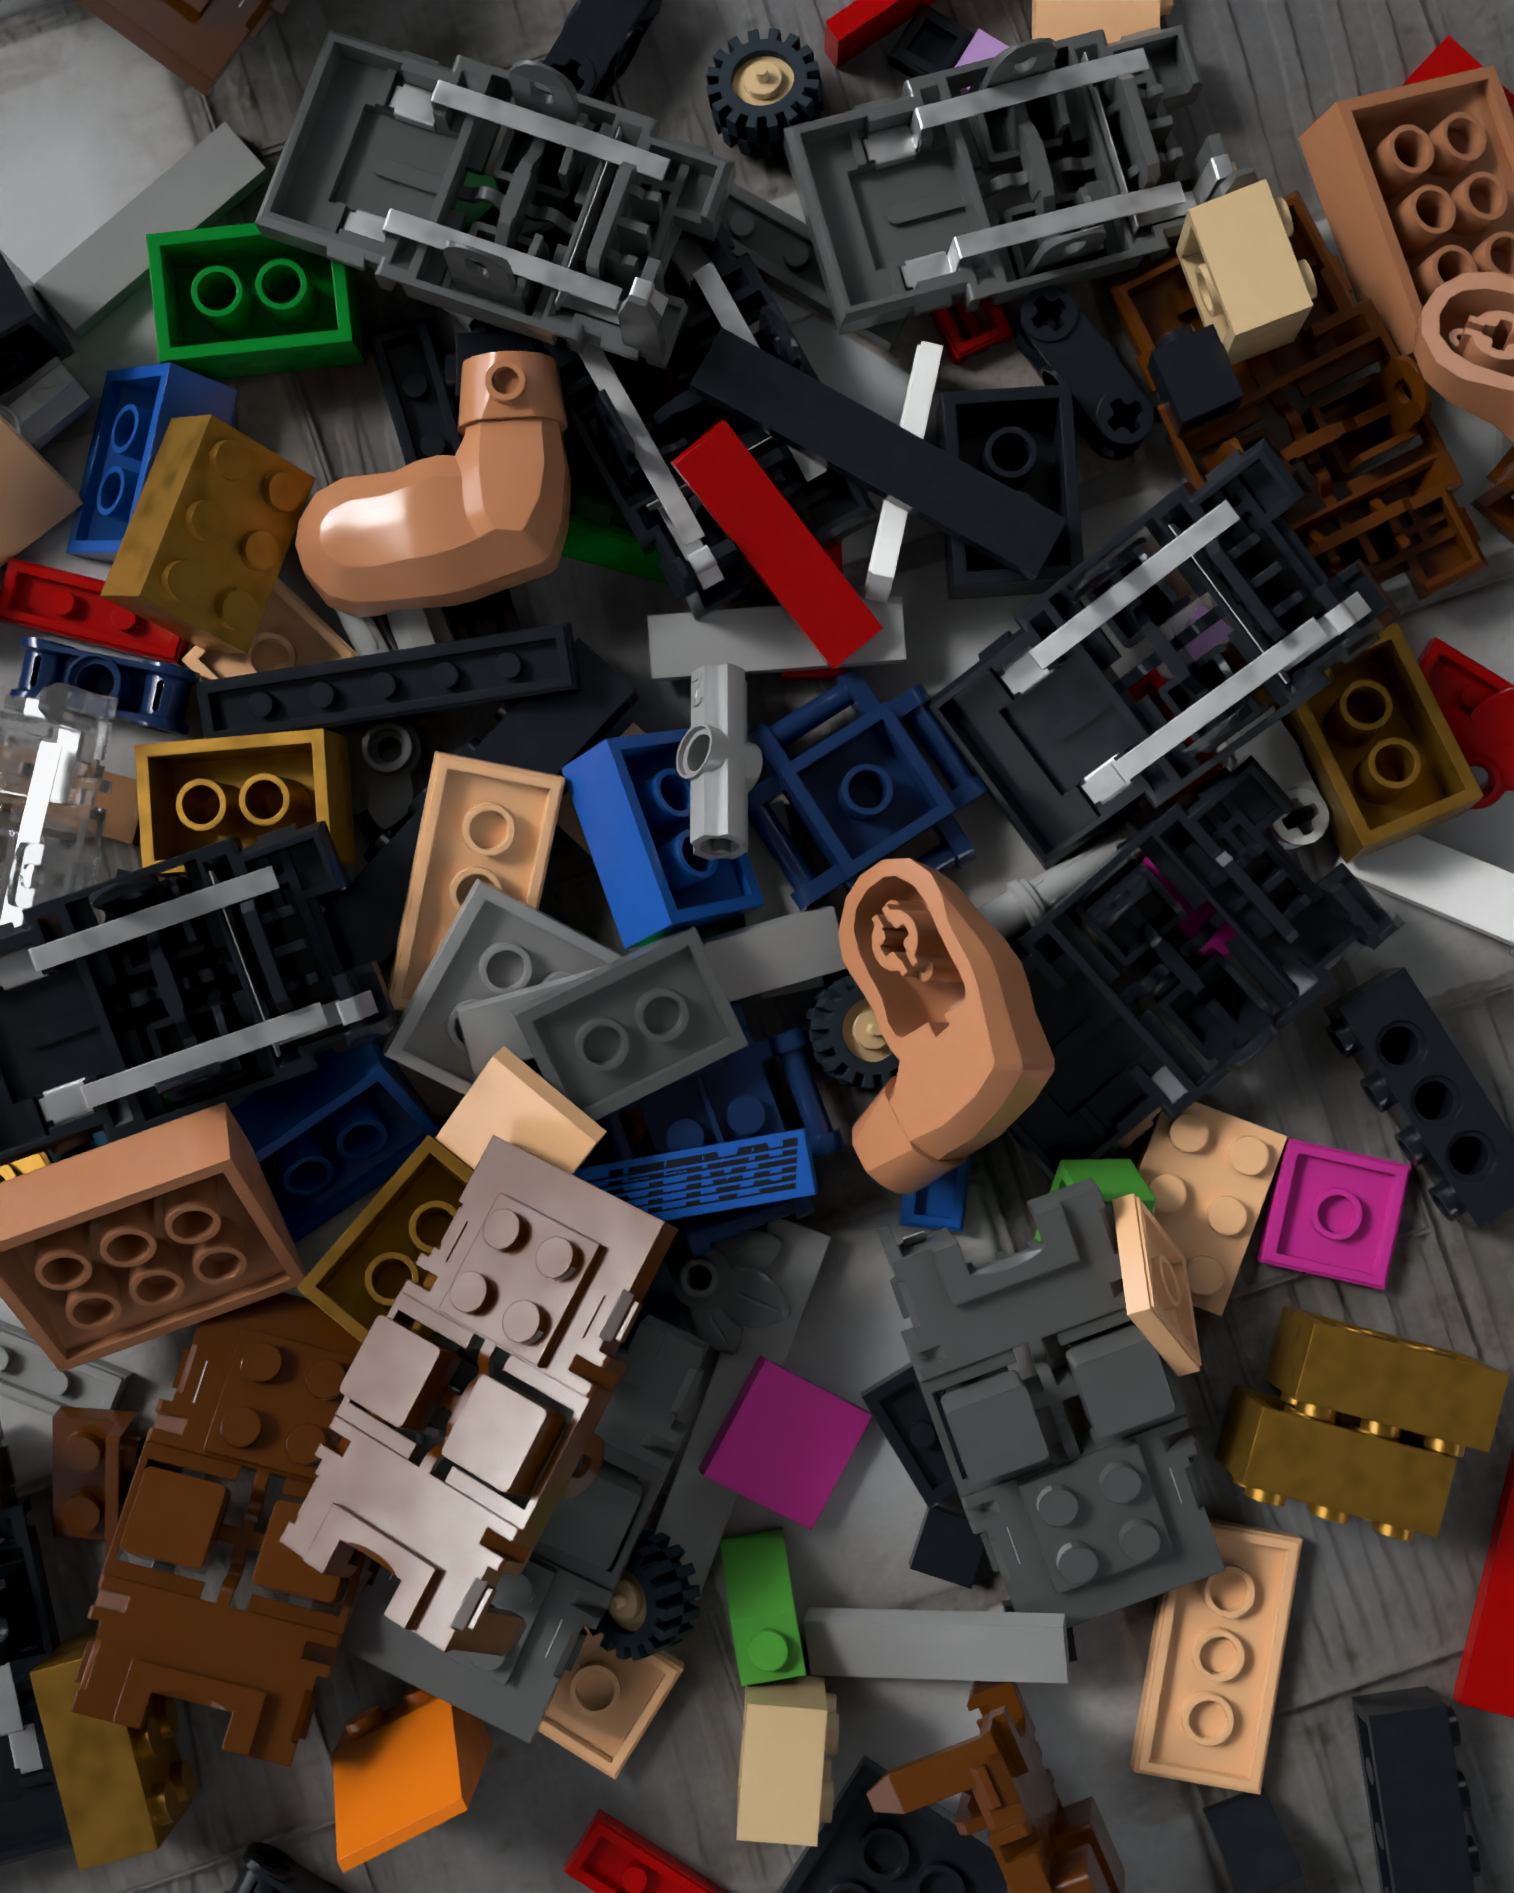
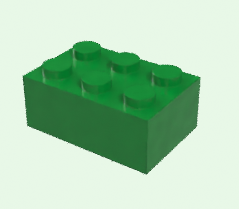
M255 223L146 234L158 361L160 364L173 363L212 380L366 364L356 268L263 237Z

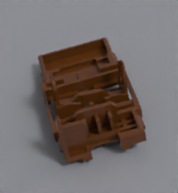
M1297 190L1283 197L1289 208L1294 227L1293 236L1288 238L1296 260L1305 259L1311 267L1317 286V298L1312 299L1314 306L1294 342L1232 365L1244 393L1237 412L1180 437L1176 436L1161 399H1159L1161 404L1154 409V417L1158 424L1164 423L1168 431L1165 439L1187 482L1190 481L1196 489H1199L1208 482L1205 475L1240 449L1242 453H1245L1265 437H1270L1275 444L1270 432L1266 428H1261L1238 440L1234 437L1223 442L1218 450L1201 457L1196 464H1194L1191 458L1196 453L1263 420L1264 417L1258 405L1270 400L1277 414L1286 420L1290 435L1294 441L1280 452L1291 466L1304 461L1308 471L1317 481L1319 497L1325 508L1312 514L1306 502L1284 514L1309 552L1330 578L1335 577L1361 557L1376 576V581L1379 584L1405 572L1419 601L1481 571L1489 564L1478 545L1481 538L1465 507H1459L1452 494L1461 488L1464 482L1430 416L1432 397L1428 383L1424 380L1419 366L1411 357L1405 354L1399 355L1372 300L1367 298L1357 304L1355 303L1351 295L1354 289L1337 255L1331 256ZM1177 253L1109 287L1107 295L1138 356L1136 362L1152 394L1156 393L1157 390L1147 366L1151 351L1158 348L1157 340L1168 332L1184 325L1192 324L1195 331L1204 328ZM1379 360H1382L1385 366L1379 373L1370 374L1315 401L1303 413L1302 417H1300L1295 408L1288 404L1283 395V392L1296 386L1302 399ZM1420 435L1423 444L1348 481L1346 485L1351 495L1337 502L1333 493L1332 480L1337 483L1398 454L1416 436ZM1317 453H1319L1324 465L1320 462Z

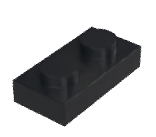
M908 1363L860 1393L862 1399L928 1508L956 1492L957 1488L912 1363ZM934 1392L932 1395L961 1476L965 1475L966 1471L960 1459L941 1402Z

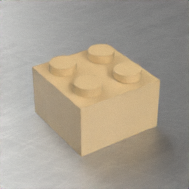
M1266 179L1188 209L1176 248L1177 256L1204 327L1214 324L1231 366L1294 342L1314 306L1312 299L1317 298V286L1311 267L1305 259L1296 260L1288 238L1294 234L1289 208L1283 197L1273 198Z
M806 1670V1675L746 1686L737 1792L736 1840L817 1847L819 1822H832L834 1781L831 1780L832 1761L831 1759L824 1758V1755H837L839 1714L836 1713L837 1696L833 1693H826L824 1676H811L810 1670Z

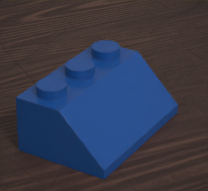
M173 363L108 370L79 493L83 504L75 511L66 553L113 564L171 418L212 414L234 428L236 417L233 408L237 389Z
M690 728L606 738L561 768L624 950L648 945L690 924L696 930H700L765 905L747 852L735 859L723 858L711 861L693 854V845L690 844V780L682 778L676 768L677 750L682 738Z
M377 1038L373 1042L336 1054L334 1049L320 1053L322 1061L320 1068L260 1089L230 1110L252 1145L294 1244L390 1179L428 1135L435 1139L442 1129L398 1063L384 1055V1046Z

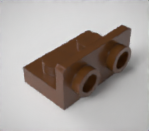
M61 1406L52 1417L53 1536L105 1540V1556L107 1557L146 1440L144 1436H138V1411Z

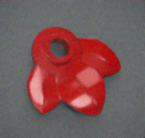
M1514 688L1499 690L1488 695L1474 708L1470 716L1453 705L1441 704L1440 709L1469 767H1481L1488 774L1487 780L1479 785L1484 797L1470 809H1483L1491 806L1502 797L1505 791H1514Z

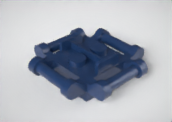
M853 667L836 677L837 685L770 727L761 724L747 733V740L758 745L762 752V764L766 766L772 775L754 786L748 793V819L795 890L790 896L800 911L841 885L849 893L864 870L931 827L939 838L940 845L915 861L933 867L943 873L953 866L961 869L976 859V852L954 818L953 813L967 806L985 794L989 789L979 775L974 776L953 743L926 706V702L931 697L922 683L912 687L887 703L885 701L880 704L863 676ZM849 706L856 710L860 718L790 761L782 749ZM907 718L953 789L951 792L946 794L899 720ZM784 794L831 867L817 877L769 805L772 800Z
M739 1000L729 1003L748 1042L747 1046L595 1121L607 1131L603 1139L612 1162L638 1158L621 1113L640 1106L657 1154L786 1132L761 1061L779 1055L804 1126L808 1129L813 1159L841 1150L846 1147L840 1128L833 1130L803 1048L804 1045L809 1044L803 1027L799 1026L754 1043ZM804 1196L735 1208L702 1220L700 1215L680 1219L693 1256L697 1257L713 1251L711 1244L792 1214H796L797 1219L816 1212L811 1197Z

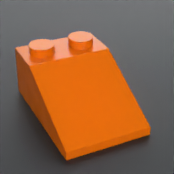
M412 1686L403 1693L404 1702L384 1712L380 1705H374L359 1712L344 1724L346 1731H344L332 1752L337 1862L343 1873L469 1809L492 1746L491 1738L481 1719L416 1686Z

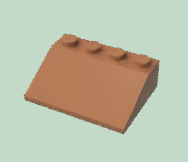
M1495 65L1336 101L1298 137L1346 274L1354 289L1353 293L1356 302L1359 303L1367 298L1372 300L1400 356L1405 354L1417 363L1414 355L1415 332L1422 309L1436 287L1462 273L1495 271L1514 278V117ZM1379 360L1378 363L1382 370L1385 366L1382 360Z
M225 1102L0 1182V1297L60 1372L296 1288L307 1276L305 1267L252 1145Z

